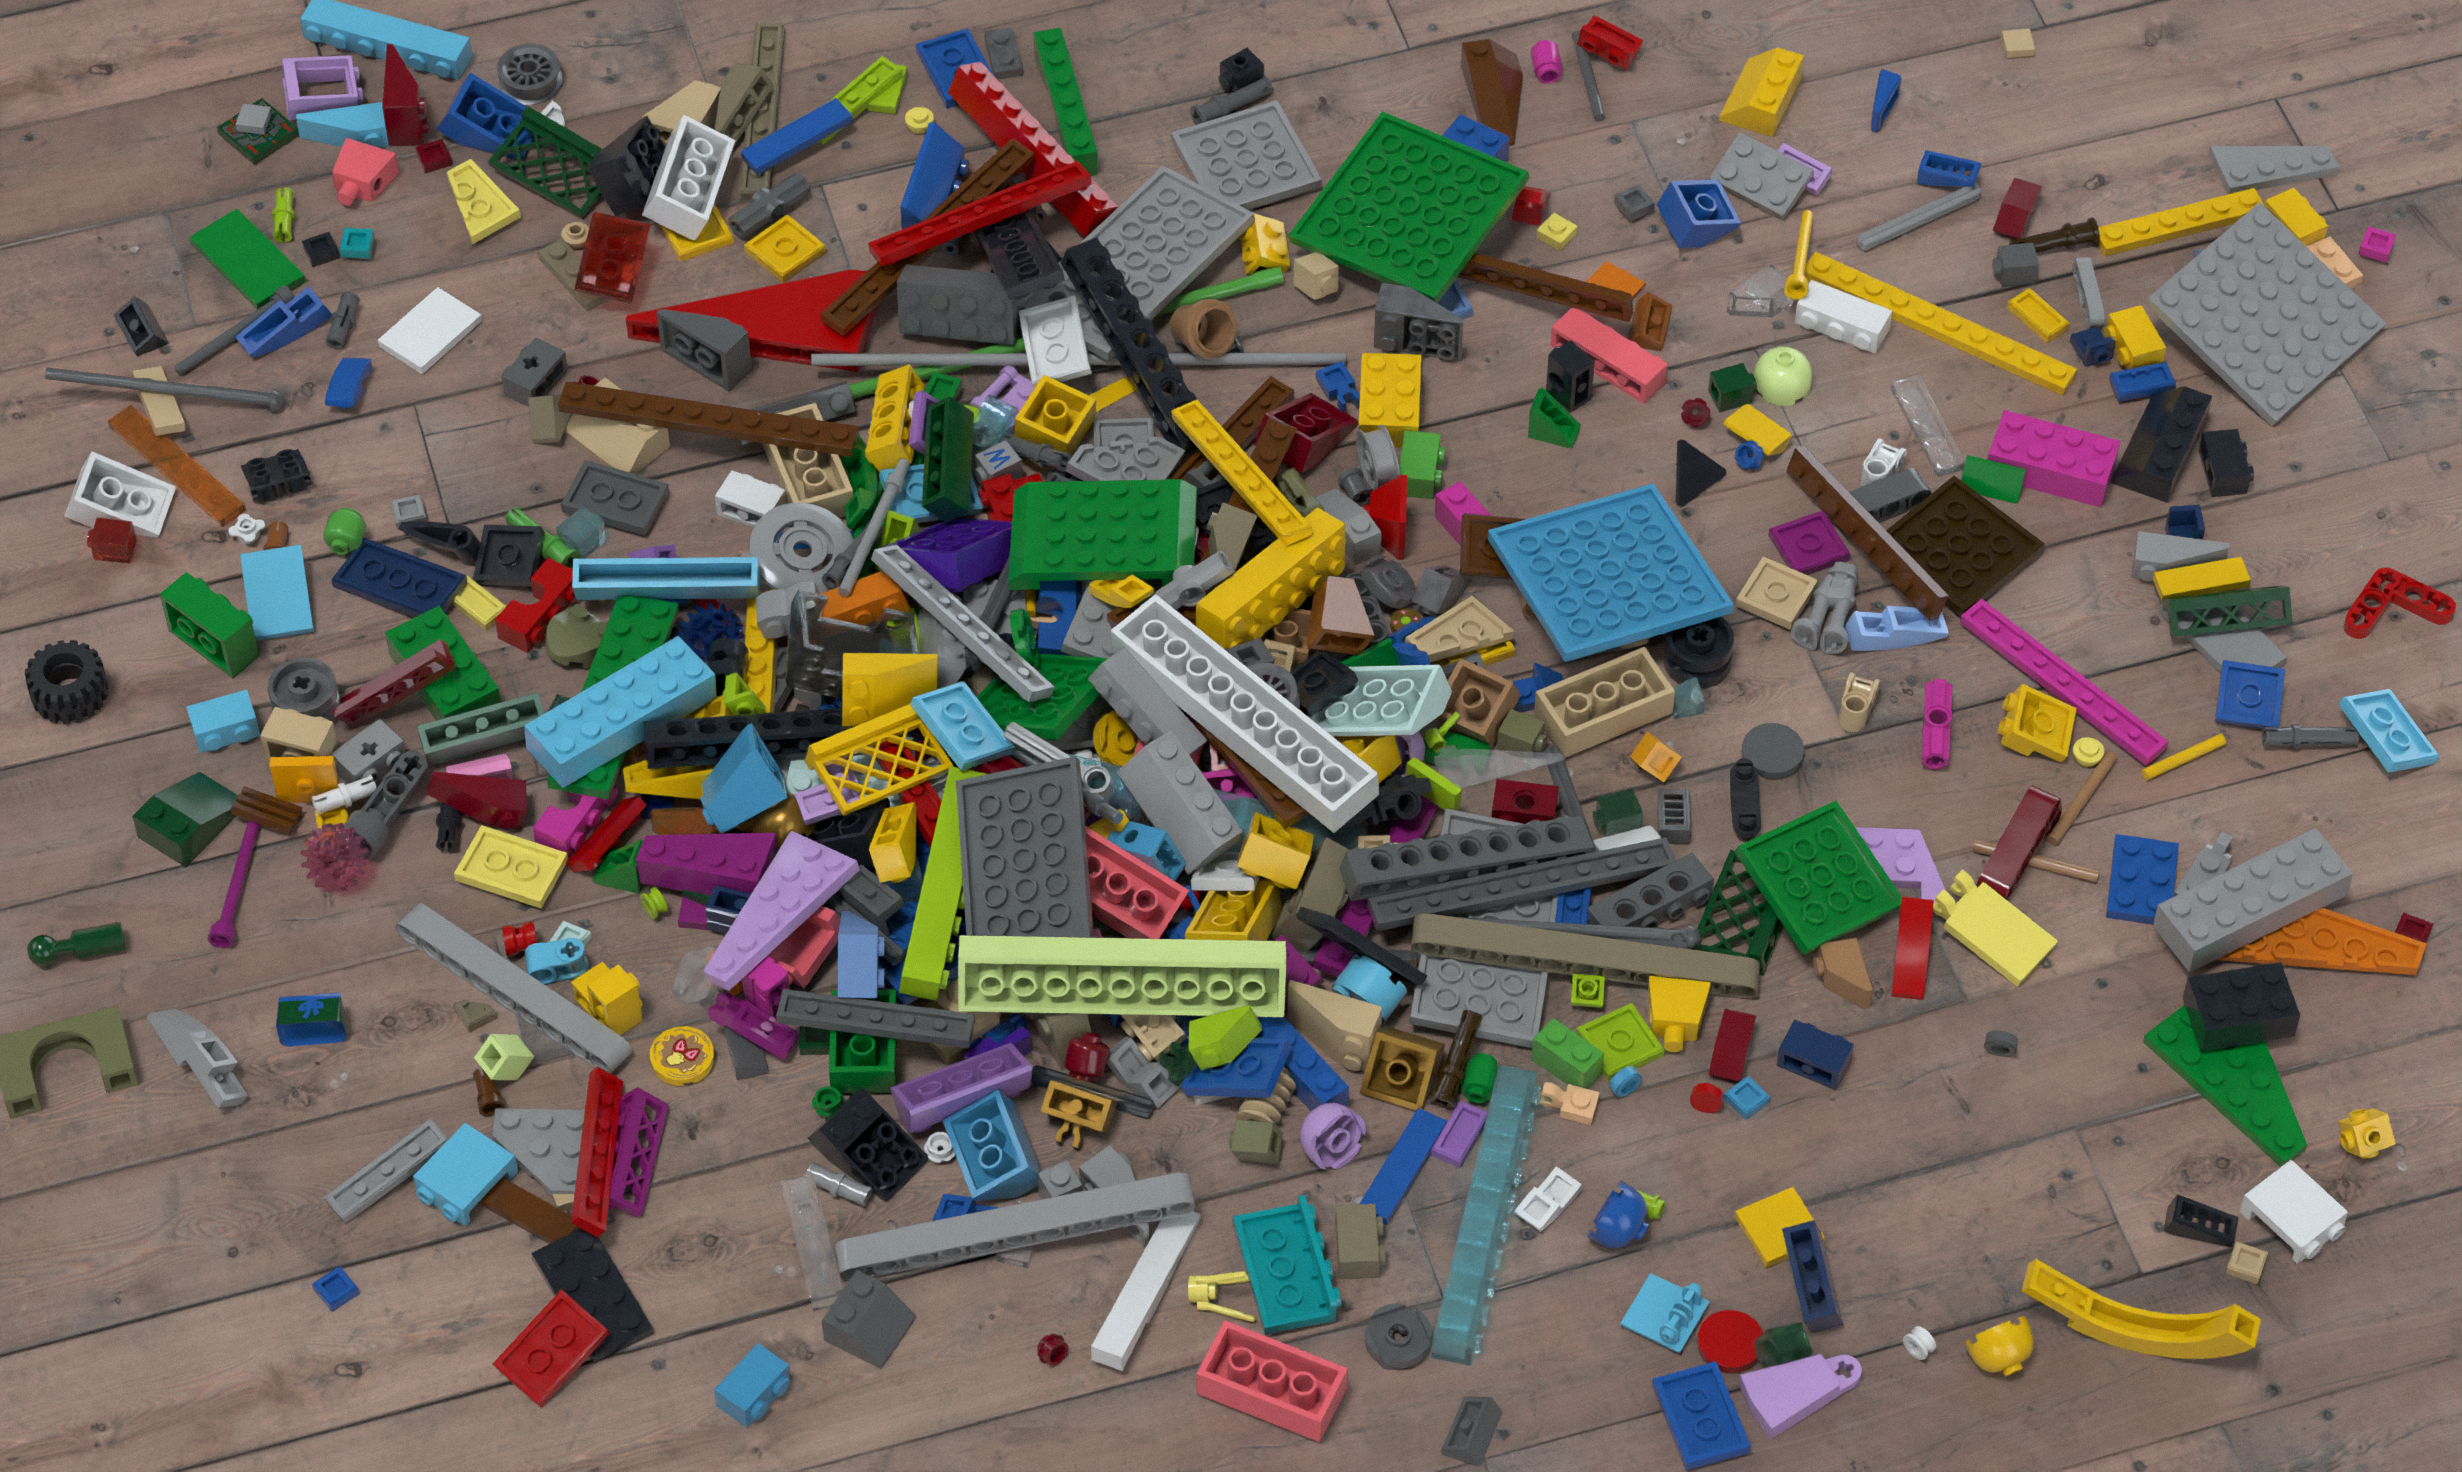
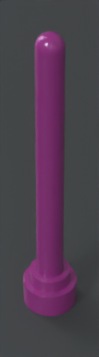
M250 820L245 829L220 920L211 926L207 938L208 942L217 948H230L235 938L236 932L232 921L260 824Z

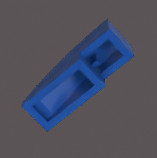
M308 286L287 304L280 299L240 332L236 338L254 358L272 352L303 337L329 319L332 313Z

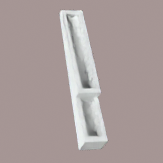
M1192 1211L1182 1216L1162 1219L1091 1346V1360L1123 1371L1145 1324L1150 1323L1201 1219V1214Z

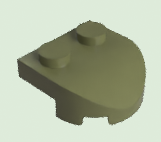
M1295 468L1276 475L1274 479L1275 485L1303 518L1317 507L1325 511Z
M576 604L554 615L549 621L545 636V651L550 658L562 665L568 666L570 662L583 663V668H589L592 665L607 624L589 613L585 608Z

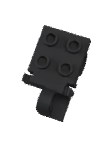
M1397 774L1385 778L1382 781V785L1379 786V795L1339 829L1347 828L1367 819L1369 825H1377L1379 821L1411 820L1420 813L1422 807L1420 795L1433 790L1429 778H1416L1415 774L1402 778Z

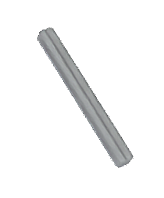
M1975 183L1974 187L1960 188L1859 234L1856 241L1857 246L1862 251L1875 247L1980 199L1982 190L1977 183Z

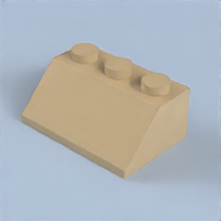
M603 378L594 385L621 390L607 378ZM573 414L564 430L568 437L606 466L632 474H637L670 448L668 428Z

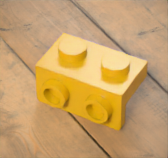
M1254 213V223L1239 236L1245 273L1252 275L1259 266L1269 269L1279 266L1282 273H1285L1291 265L1284 222Z

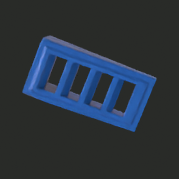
M1884 69L1879 73L1871 120V131L1875 133L1880 130L1900 96L1901 75Z
M1925 150L1918 169L1917 184L1974 187L1982 163ZM1971 171L1969 176H1965L1964 172Z

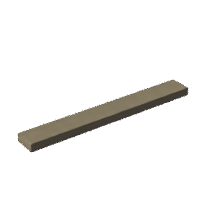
M756 23L752 65L762 67L774 86L746 127L744 149L769 136L776 130L785 31L784 23ZM743 160L740 200H751L755 192L762 187L770 189L772 167L756 175Z

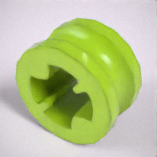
M656 887L651 888L649 894H640L641 903L652 919H656L659 912L663 914L668 912L667 903Z

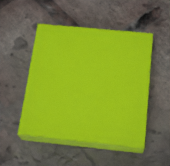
M1629 1003L1576 1028V1034L1604 1052L1602 1073L1608 1082L1623 1068L1633 1066L1636 1069L1663 1057L1665 1049L1633 1003Z

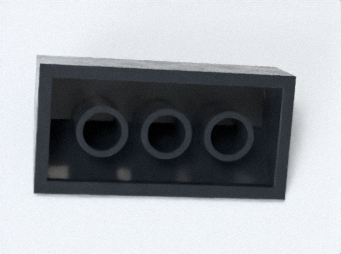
M2186 386L2152 395L2111 479V483L2168 503L2208 419L2212 395Z

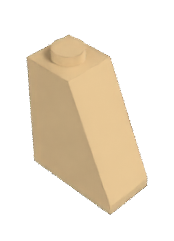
M695 80L643 115L642 118L648 116L651 123L657 128L662 142L667 146L670 134L683 115L710 128L713 126L717 117L721 87Z

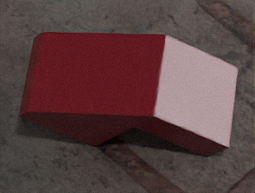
M2014 177L2002 201L1993 231L2017 239L2022 238L2030 213L2034 214L2043 186Z
M1724 1009L1713 1050L1709 1075L1741 1081L1757 1015Z

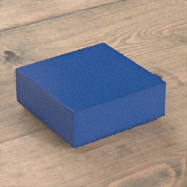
M340 1266L312 1283L313 1290L331 1312L360 1294L358 1287Z

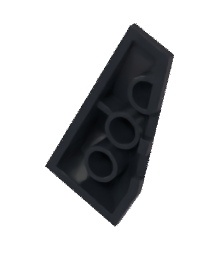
M885 798L845 816H833L816 823L812 833L807 838L856 860L859 866L862 864L865 868H875L869 847L884 809L890 807V801L888 798Z

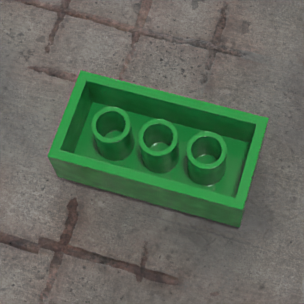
M440 606L385 632L389 655L396 665L439 639L447 643L456 668L416 692L436 721L501 703L498 686Z

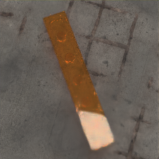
M132 405L108 420L110 429L220 526H225L246 511L245 504L168 436L165 434L155 436L150 421Z

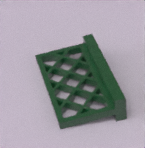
M527 106L521 113L522 120L488 160L489 166L583 220L602 196L597 185L588 186L587 175H590L585 166L588 167L595 156L603 149ZM526 131L534 136L535 142L518 145L517 139ZM552 146L557 149L558 156L541 158L540 148ZM537 150V160L521 162L520 152ZM517 154L518 163L505 165L499 162L504 155ZM576 160L581 163L582 169L565 172L563 162ZM560 163L562 173L544 175V165ZM540 166L541 177L529 179L524 176L523 169ZM583 176L585 187L568 190L566 179ZM563 180L565 190L551 192L547 189L546 183ZM587 194L588 200L581 208L570 202V196Z
M1730 850L1698 925L1699 942L1690 949L1753 958L1760 963L1759 974L1764 975L1784 925L1768 901L1757 906L1754 904L1751 897L1760 894L1761 891L1757 886L1745 890L1741 882L1751 878L1747 870L1737 875L1732 870L1734 863H1741L1734 850ZM1736 885L1740 893L1725 899L1722 894L1723 890ZM1746 900L1750 909L1736 915L1731 906ZM1726 909L1730 918L1715 924L1712 919L1713 914ZM1756 916L1759 924L1745 930L1741 922ZM1736 925L1740 933L1725 939L1720 931ZM1712 934H1716L1720 941L1712 946L1701 944L1703 938ZM1744 940L1749 945L1746 954L1735 952L1730 947Z

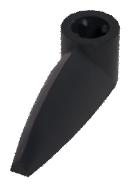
M404 521L401 523L399 530L409 536L444 551L456 553L459 559L466 565L476 564L480 540L469 527L427 521Z

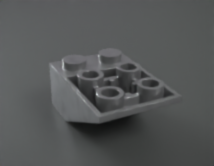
M1381 283L1375 308L1374 348L1461 361L1464 319L1411 287Z

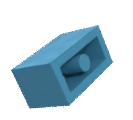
M757 1343L714 1389L716 1406L748 1428L754 1420H759L765 1415L769 1404L777 1396L781 1397L788 1390L791 1383L789 1364Z

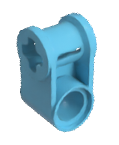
M576 938L531 944L525 949L527 973L544 985L551 982L576 979L589 969L588 960L584 956L585 947ZM570 946H572L574 953H570ZM571 964L575 965V971H573Z

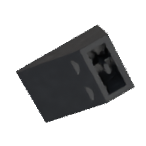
M644 116L601 150L587 167L615 216L642 208L646 204L666 148L657 128L651 123L648 116Z
M864 1087L853 1093L808 1137V1140L830 1163L855 1181L872 1187V1193L884 1202L928 1160V1155Z

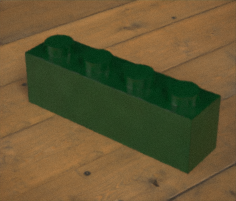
M950 396L927 407L922 507L946 523L969 512L974 412Z

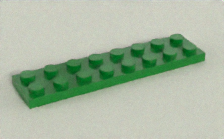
M618 596L582 691L667 643L679 613V604L641 596ZM627 751L564 788L549 775L547 780L548 788L609 800Z

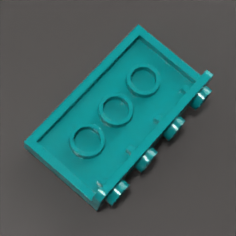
M1305 1195L1297 1196V1204L1236 1215L1232 1219L1264 1335L1336 1321L1337 1307H1341L1338 1287L1333 1288L1330 1280L1333 1279L1331 1262L1329 1259L1324 1260L1322 1251L1325 1250L1323 1235L1321 1231L1316 1232L1314 1223H1316L1315 1209L1313 1204L1307 1203Z

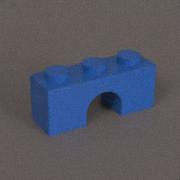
M1077 580L1040 581V589H1037L1036 613L1052 615L1058 621L1051 623L1039 622L1035 638V647L1037 646L1039 654L1069 655L1061 652V647L1076 614V604H1080L1082 598V586H1077Z

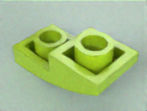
M1573 974L1571 1006L1603 1008L1605 976Z

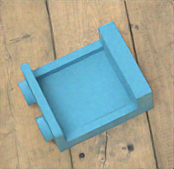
M464 1123L413 1176L416 1188L415 1193L426 1205L433 1204L439 1208L448 1220L452 1222L458 1221L462 1225L467 1226L471 1222L469 1212L502 1177L511 1181L518 1174L515 1155L467 1123Z

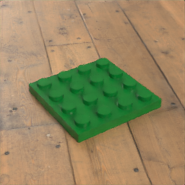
M1039 654V666L1034 669L1054 686L1051 697L1028 702L1021 698L1019 693L1007 682L997 684L996 678H994L977 696V699L1003 732H1005L1006 727L1010 723L1015 722L1041 739L1058 740L1100 694L1088 678L1108 658Z
M1837 800L1739 845L1734 851L1803 955L1818 949L1826 942L1835 941L1900 909L1901 894Z

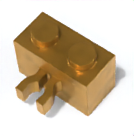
M1050 1080L1040 1111L1064 1119V1124L1057 1131L1054 1139L1058 1142H1063L1065 1133L1070 1131L1074 1122L1075 1125L1072 1132L1074 1134V1141L1072 1146L1080 1148L1082 1143L1081 1129L1083 1126L1108 1133L1118 1101Z

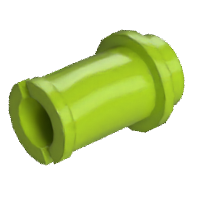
M1637 1190L1646 1202L1647 1218L1650 1220L1653 1218L1660 1219L1664 1212L1666 1201L1662 1200L1660 1195L1654 1197Z

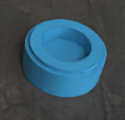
M1628 1066L1613 1076L1609 1082V1088L1617 1097H1625L1637 1089L1641 1083L1642 1076L1635 1067Z

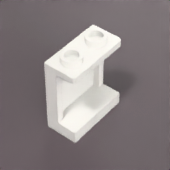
M2292 1160L2288 1161L2245 1194L2240 1213L2248 1221L2257 1215L2293 1248L2292 1260L2296 1264H2299L2306 1257L2308 1259L2315 1257L2322 1249L2323 1244L2328 1240H2337L2346 1229L2344 1224L2348 1214L2347 1210Z

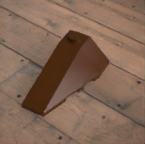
M1491 39L1462 43L1461 69L1477 121L1510 137L1509 146L1515 144L1523 79L1517 55Z

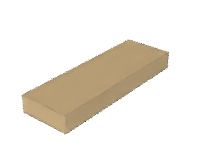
M161 366L132 371L133 378H151L152 380L167 381ZM137 390L155 436L185 431V422L173 394Z

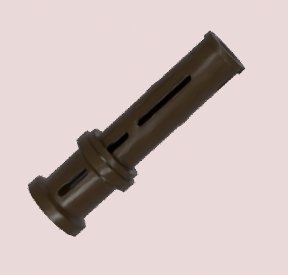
M2094 217L2087 219V222L2074 225L2065 223L2061 229L2009 240V245L2033 243L2036 253L2063 246L2073 249L2076 245L2086 242L2099 243L2100 234Z
M1463 1010L1460 1023L1445 1064L1441 1065L1437 1070L1439 1077L1434 1091L1428 1095V1099L1436 1105L1450 1109L1456 1107L1455 1097L1460 1083H1463L1465 1079V1064L1483 1016L1471 1010Z

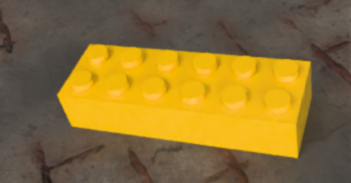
M1317 507L1304 518L1311 525L1313 535L1288 546H1285L1278 538L1196 603V627L1226 651L1228 648L1261 638L1266 631L1279 624L1287 614L1295 608H1299L1308 597L1315 593L1327 576H1338L1345 568V523Z

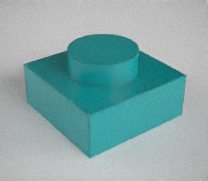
M344 227L339 249L341 257L370 259L375 237L373 229Z

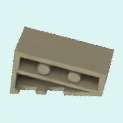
M1026 1013L1061 1071L1066 1070L1064 1059L1070 1039L1078 1036L1082 1037L1083 1032H1091L1088 1015L1079 1013Z

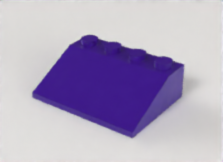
M955 518L947 523L945 521L937 523L885 547L898 545L944 588H947L950 593L962 592L965 590V586L980 584L985 577L1000 575V571L1003 570L1010 556L1012 521Z

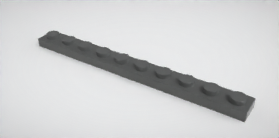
M1667 837L1371 897L1368 898L1367 907L1376 930L1380 931L1413 924L1415 916L1419 914L1453 916L1647 876L1676 861Z

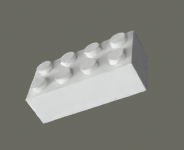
M683 115L670 134L642 215L695 241L709 219L735 140Z

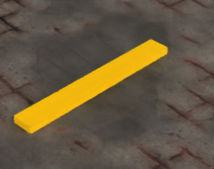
M1198 400L1171 411L1172 419L1285 546L1313 535L1311 525Z

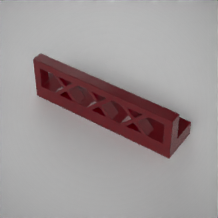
M439 639L340 698L341 704L332 709L334 717L356 728L454 670L456 667L447 643Z

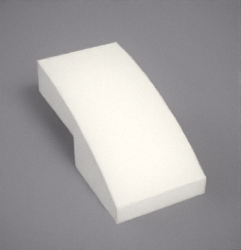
M1556 1166L1539 1188L1533 1187L1515 1209L1514 1213L1541 1232L1574 1201L1583 1190V1186Z

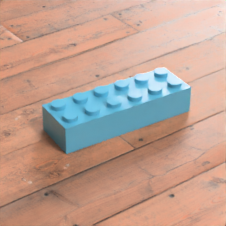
M677 636L524 725L526 749L558 784L564 788L644 741V722L681 719L717 698L715 673Z

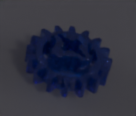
M712 603L708 604L707 610L697 606L698 613L696 615L688 612L686 615L689 622H681L680 627L683 632L677 634L704 663L708 659L710 644L714 641L728 638L741 642L740 639L745 638V632L742 628L744 625L740 617H737L734 609L727 611L722 603L718 609H715Z

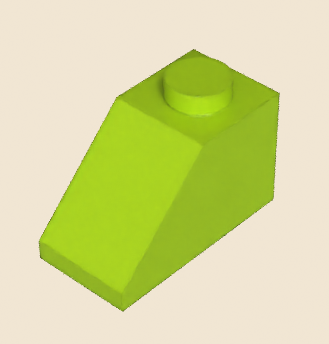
M1250 1005L1189 1021V1051L1201 1070L1230 1063L1262 1031V1025Z

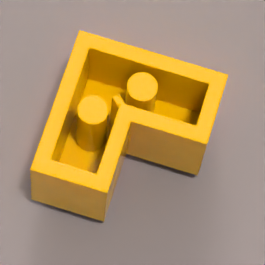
M602 961L571 981L573 997L578 1005L586 1013L617 1034L622 1035L643 1021L641 1012L643 1003L638 992L640 984L631 972L626 973L619 964L609 969Z

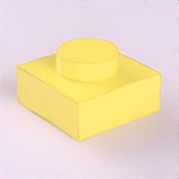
M1553 213L1537 229L1536 238L1561 251L1577 234L1578 226Z

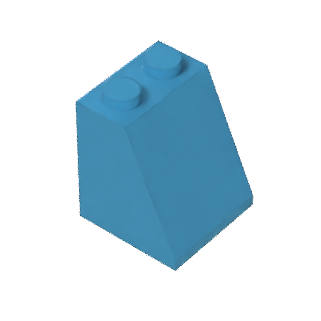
M752 723L743 729L702 783L703 796L700 797L705 808L702 812L706 821L711 827L716 825L721 834L788 798L783 772Z

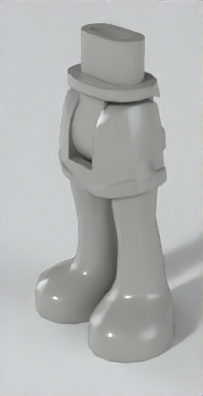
M1836 562L1833 568L1828 570L1819 588L1814 591L1815 601L1809 619L1800 618L1793 624L1791 637L1804 649L1815 650L1819 639L1820 648L1826 654H1836L1846 649L1849 637L1846 629L1843 627L1848 611L1855 604L1856 600L1854 594L1858 583L1856 576L1858 568L1855 565ZM1833 610L1829 625L1823 630L1820 638V632L1827 611Z

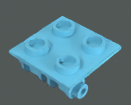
M1650 1273L1620 1325L1680 1353L1710 1301L1702 1298V1288L1696 1283H1690L1689 1286L1681 1288Z

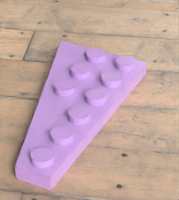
M791 830L703 972L707 981L728 991L732 989L860 871L857 861Z

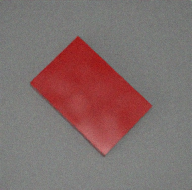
M560 1290L492 1365L542 1408L605 1340L610 1332L564 1291Z

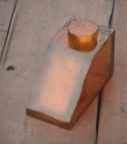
M700 808L653 809L650 812L652 831L657 835L721 834L716 825L711 827L708 824Z

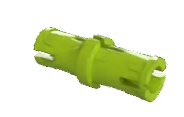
M284 187L283 197L281 188L275 191V208L272 210V220L274 221L273 239L278 243H283V234H285L286 243L291 241L292 222L295 220L293 209L294 192L290 188Z

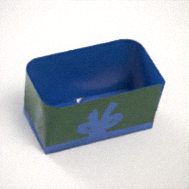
M341 993L279 997L276 1028L280 1043L284 1046H302L344 1041L346 1039V1026Z

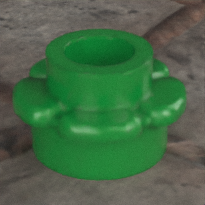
M825 1086L815 1093L812 1099V1107L816 1109L818 1115L829 1117L842 1105L844 1098L836 1088Z

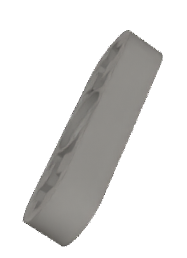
M2074 258L2073 277L2086 328L2090 329L2097 326L2098 328H2103L2105 319L2104 308L2091 258Z

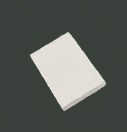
M437 287L378 339V346L420 374H424L480 324L482 316Z
M1076 296L1018 311L1034 388L1043 374L1059 382L1092 374Z

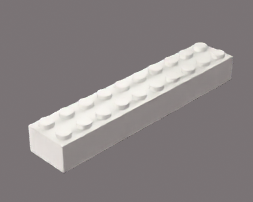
M1158 595L1152 596L1111 630L1112 651L1114 654L1125 647L1176 705L1333 833L1379 795L1378 773Z

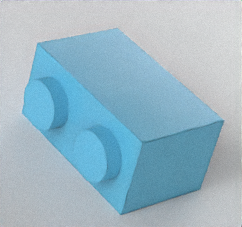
M247 690L186 706L199 753L217 750L223 746L245 742L260 736L256 716Z

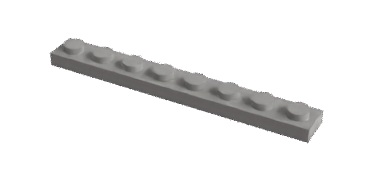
M898 545L874 549L871 560L885 574L898 583L902 590L909 593L920 603L922 608L930 612L943 627L952 632L963 645L973 651L983 663L995 671L1003 681L1016 690L1021 698L1032 702L1051 697L1054 686Z

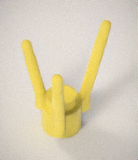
M1244 1271L1210 1276H1189L1188 1299L1189 1302L1197 1303V1310H1209L1249 1322H1255L1256 1320L1252 1315L1210 1303V1299H1217V1285L1249 1282L1248 1276Z

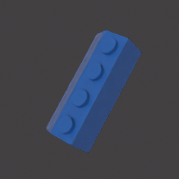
M929 122L900 206L902 229L918 224L962 185L961 178L962 176L966 177L968 173L969 160L965 159L964 147L936 123Z

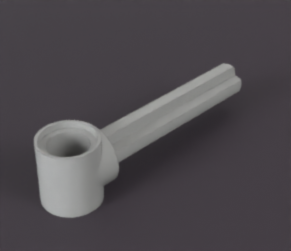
M1015 722L1010 723L1003 734L1005 739L1045 763L1071 757ZM1080 762L1082 787L1092 794H1100L1108 800L1113 795L1114 785L1107 769L1093 764L1086 766ZM1096 779L1106 781L1105 785L1100 789H1092L1090 787L1091 783Z

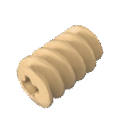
M1283 1067L1270 1098L1245 1097V1102L1240 1106V1110L1235 1116V1121L1247 1120L1278 1123L1281 1119L1280 1113H1283L1286 1109L1285 1103H1288L1291 1099L1290 1093H1293L1296 1089V1083L1290 1078L1289 1071Z

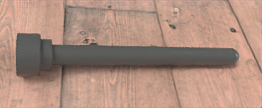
M285 285L281 286L273 292L270 302L179 362L175 366L176 373L180 375L186 373L235 340L240 332L280 299L287 304L295 296Z

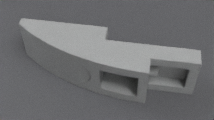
M177 1009L149 1013L147 1018L178 1066L190 1065L217 1109L243 1104L248 1095L232 1072L238 1062L209 1028L187 1013Z

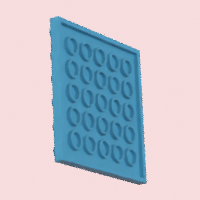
M1654 483L1488 530V541L1565 662L1733 613V602Z

